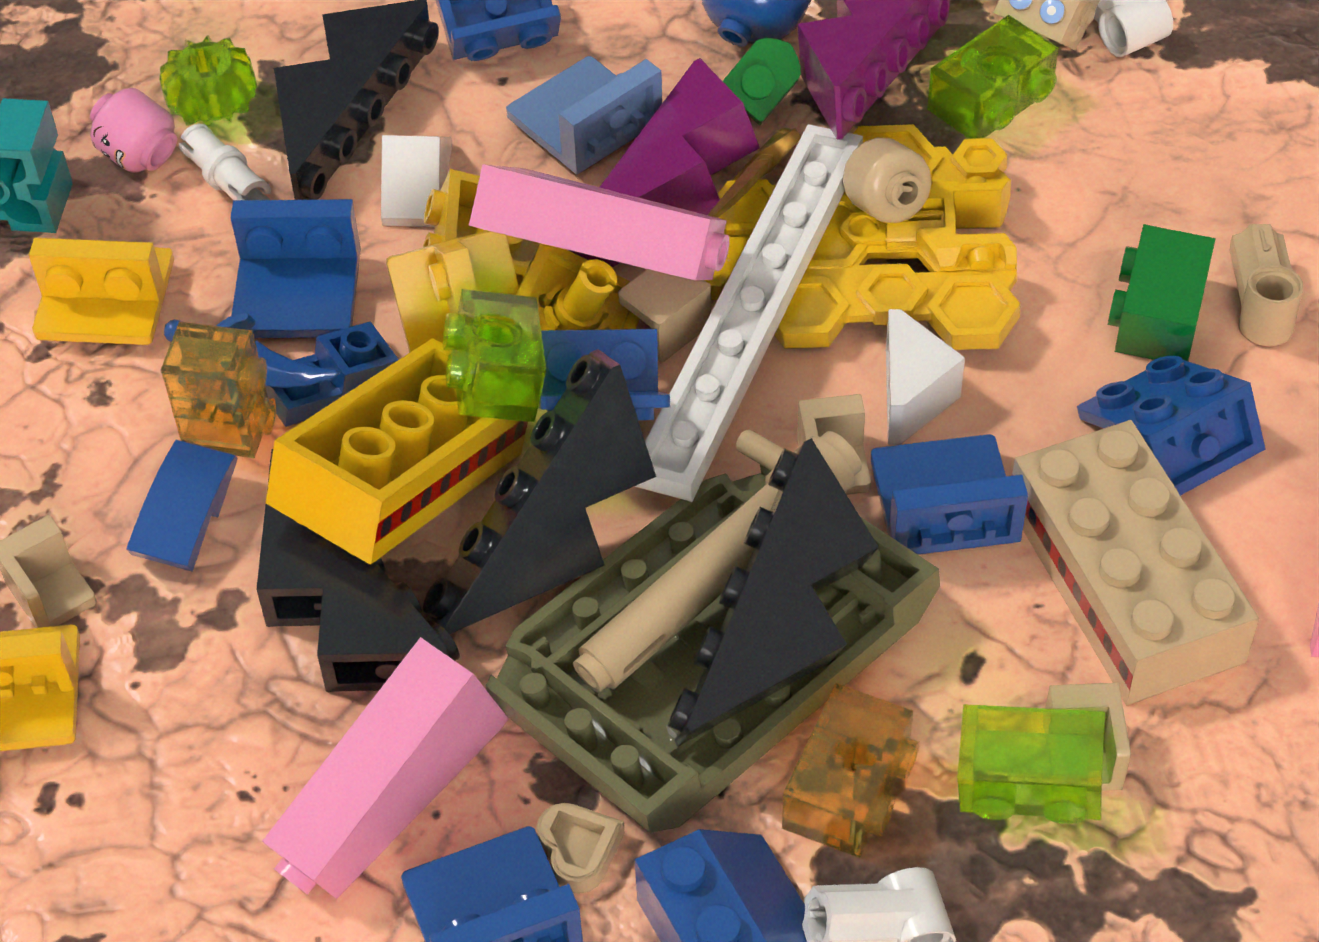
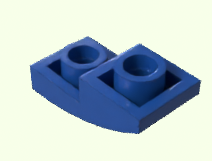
M370 321L317 336L315 354L293 360L319 368L338 369L340 374L336 378L305 387L279 388L258 385V388L284 426L287 427L305 421L399 359Z
M175 440L149 489L126 550L133 556L193 572L211 516L219 517L238 460L236 455Z

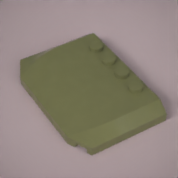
M760 465L761 473L736 481H732L725 473L704 480L692 502L683 499L677 501L604 558L605 566L581 576L517 626L506 644L508 657L498 677L495 678L491 674L486 684V690L508 718L647 831L652 833L679 828L917 625L940 587L939 568L861 517L879 548L863 567L816 592L847 645L829 663L677 747L674 740L678 731L668 727V722L683 689L687 688L695 692L704 669L693 664L698 649L710 626L721 630L729 610L728 607L719 603L721 595L615 689L606 687L600 693L595 692L578 675L573 662L580 657L579 648L763 488L766 485L765 476L771 471Z

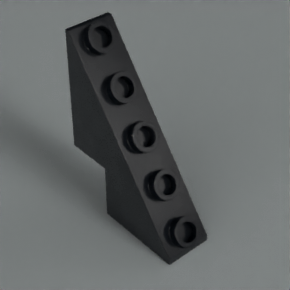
M414 0L322 14L330 59L274 68L289 173L295 200H318L323 195L327 183L342 163L347 162L352 157L356 144L370 126H374L379 122L384 107L397 90H402L407 85L411 72L424 55L430 54L435 48L439 36V27L437 23L429 20L427 0Z
M599 349L582 356L573 365L566 380L567 389L552 411L543 414L535 424L530 437L531 445L518 465L508 469L499 480L494 494L495 501L482 521L473 524L463 536L459 546V556L446 577L438 579L427 592L423 603V611L435 625L443 626L449 634L605 566L586 507L656 477L621 366Z
M812 438L805 441L797 453L784 448L774 467L768 485L778 489V492L770 510L759 507L746 534L744 544L754 548L746 569L735 566L721 594L719 603L729 608L721 630L710 626L696 654L693 664L703 668L704 671L695 692L687 688L683 689L669 719L668 727L678 731L674 740L677 747L829 663L847 645L816 592L863 567L879 546Z
M271 449L270 467H271L273 449ZM268 504L265 505L256 588L266 627L320 625L317 656L326 692L379 691L420 637L454 661L460 658L459 650L447 630L439 624L433 628L422 616V609L415 594L404 582L401 581L396 585L385 573V565L381 558L370 565Z

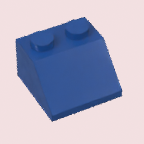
M698 829L634 859L637 901L660 942H807L802 926L805 904L762 835Z

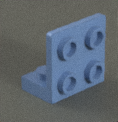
M587 56L507 105V118L578 175L639 135L662 104V73L658 67L645 59L626 72L616 76L595 58Z

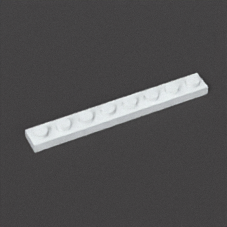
M807 125L670 392V407L661 409L645 440L656 477L635 487L693 501L845 191L843 184L845 164L852 152L863 143V136L847 133L843 139L837 140L831 129Z

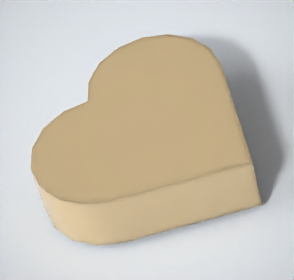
M569 803L555 804L547 808L540 815L537 823L538 838L546 856L551 859L552 871L559 887L569 884L572 892L577 894L590 892L599 886L625 834L624 821Z

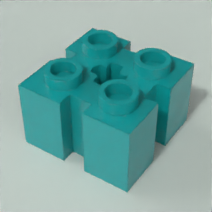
M2 98L0 103V220H7L12 231L56 233L73 185L64 152L57 151L54 148L58 132L49 101Z

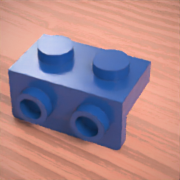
M436 0L453 60L465 57L470 61L485 60L496 55L500 49L517 45L525 49L540 47L548 43L552 37L558 36L561 14L558 5H553L551 0Z

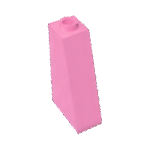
M482 165L469 226L695 281L712 280L714 270L720 271L722 269L729 249V236L724 234L727 220L517 167Z
M420 637L262 840L263 843L282 857L274 870L307 895L317 884L337 899L508 721L509 718L476 676Z

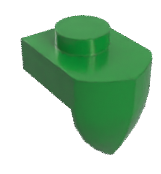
M773 38L758 39L724 78L723 82L743 102L747 115L761 126L798 82L801 75V66L797 54L790 43Z

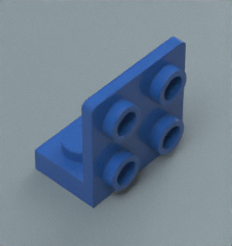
M233 200L230 218L240 261L231 316L239 313H248L255 319V325L241 333L238 338H316L323 334L352 327L361 252L353 200Z
M657 329L531 331L533 406L541 410H547V412L552 411L567 389L566 380L573 365L582 356L599 349L620 364L638 420H654V408L670 407V394L658 392Z
M1179 356L1157 358L1147 364L1145 371L1126 381L1113 382L1097 390L1095 397L1077 406L1081 420L1101 428L1132 420L1180 496L1266 450L1251 383L1224 374L1218 369H1209L1183 360Z
M987 434L872 449L871 465L887 533L916 554L1021 542L1028 493L1023 475L1006 476L995 436Z
M531 826L408 869L401 875L403 887L424 942H583L580 908L569 884L559 887L538 835Z

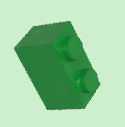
M1143 224L1138 248L1126 246L1119 281L1129 283L1127 291L1115 289L1108 325L1119 327L1114 352L1152 360L1164 356H1179L1183 360L1189 361L1216 238Z

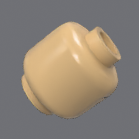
M877 137L862 143L852 152L845 164L843 174L844 190L852 204L877 220L886 223L902 222L910 219L921 210L929 197L932 183L930 169L923 157L890 138Z

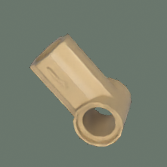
M1250 224L1246 230L1232 235L1229 249L1242 306L1239 329L1245 338L1258 345H1281L1293 335L1303 293V281L1291 268L1284 235L1274 231L1271 224Z

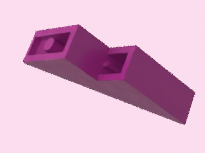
M837 0V18L798 24L801 77L837 140L843 139L852 127L862 120L866 111L878 98L883 96L885 90L894 79L905 71L908 63L921 49L925 48L927 42L936 31L945 25L949 15L950 0Z
M701 58L695 60L599 188L708 215L720 200L710 175L760 149L743 102ZM571 251L587 260L598 259L604 261L611 267H614L621 263L584 253Z

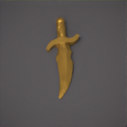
M784 127L777 130L731 180L736 181L718 201L708 216L720 217L735 205L762 176L771 172L800 140L802 135L796 128Z

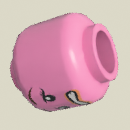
M136 88L122 89L114 95L107 93L95 103L91 110L90 120L93 123L90 136L92 145L130 173L141 172L145 169L150 171L156 170L167 161L176 146L177 135L174 133L175 124L172 114Z

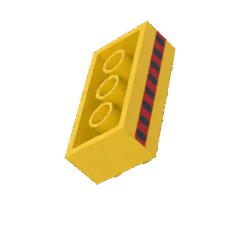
M432 338L275 439L265 503L371 565L521 454L534 393Z

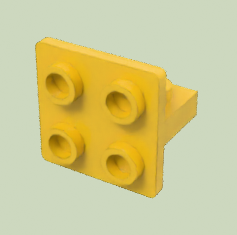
M487 230L392 255L386 259L409 353L434 338L479 364L492 369L497 367L494 355L515 350L496 340L519 289L505 234Z
M56 238L33 239L29 259L42 295L32 326L37 340L149 345L153 342L174 263L173 252L170 248L154 247L153 243Z
M70 624L0 632V751L66 745L75 741L80 634L76 625Z

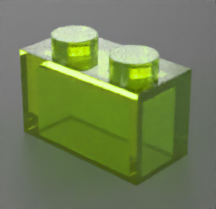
M963 704L957 775L960 812H974L982 818L991 820L1007 819L1012 815L1040 816L1060 824H1075L1084 819L1101 820L1105 712Z

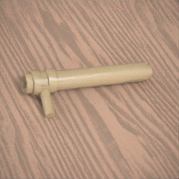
M751 429L745 430L739 435L736 442L738 452L771 471L765 476L766 485L579 648L580 657L573 662V666L581 679L591 689L600 693L606 687L615 689L722 594L735 566L746 569L754 548L744 544V540L759 507L761 506L767 510H770L778 489L769 486L768 482L784 448ZM827 431L821 437H810L809 439L812 438L846 493L855 484V475L861 471L862 467L856 451L842 436L832 431ZM798 447V448L794 451V453H797L798 450L800 449V447Z

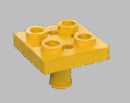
M540 243L532 257L496 340L531 357V331L636 329L640 318L619 303L618 295L619 290L631 281L617 275L613 268L604 261L598 259L587 260L567 249Z

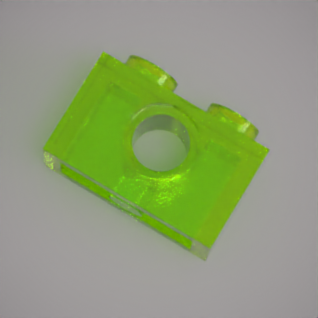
M1008 14L931 68L927 110L968 139L985 138L995 130H1002L1007 127L1016 115L1034 102H1042L1050 95L1057 81L1055 71L1059 48Z
M462 289L458 312L447 313L443 331V350L449 351L446 367V387L456 388L458 415L535 422L546 374L537 297Z

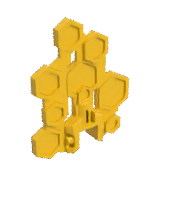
M914 124L858 126L853 134L863 136V143L877 137L890 138L921 155L928 165L932 183L929 197L921 210L910 219L899 223H886L877 220L853 205L844 191L774 336L784 348L829 347L846 323L873 322L874 325H887L888 310L900 309L916 321H927L943 341L954 350L999 349L1020 318L1021 303L1010 292L1017 282V248L1005 233L956 234V229L1001 227L1006 216L1011 194V179L1004 173L1007 169V153L993 138L964 139L954 154H952L946 146L933 147ZM767 179L758 180L735 205L718 217L719 219L727 220L724 234L729 236V249L722 269L720 271L714 270L712 280H704L711 285V300H718L776 185H771ZM736 180L725 183L718 192L720 199ZM918 258L930 272L915 273L908 264L864 265L867 259Z

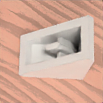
M382 135V226L435 227L424 223V212L431 190L436 189L440 191L447 177L452 151L451 137Z
M900 309L888 310L886 336L888 445L902 444L961 397L965 363L964 356Z

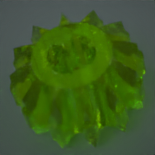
M209 35L199 43H193L185 39L184 49L168 51V61L160 66L161 75L159 80L165 104L170 109L172 115H179L183 118L186 126L201 120L210 128L214 121L221 119L231 124L233 113L249 112L250 99L256 97L255 89L257 88V82L251 59L247 56L245 48L235 47L230 38H224L217 43L213 42Z

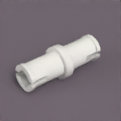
M194 124L183 132L181 139L185 140L192 148L185 142L179 143L181 152L202 169L203 178L215 190H224L233 200L270 199L263 194H271L270 185L247 166L245 155L236 147L225 145L205 124Z

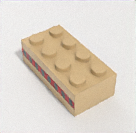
M1132 420L1014 458L1012 476L1023 475L1028 493L1023 531L1113 683L1119 682L1121 697L1126 706L1247 662L1259 622V616Z

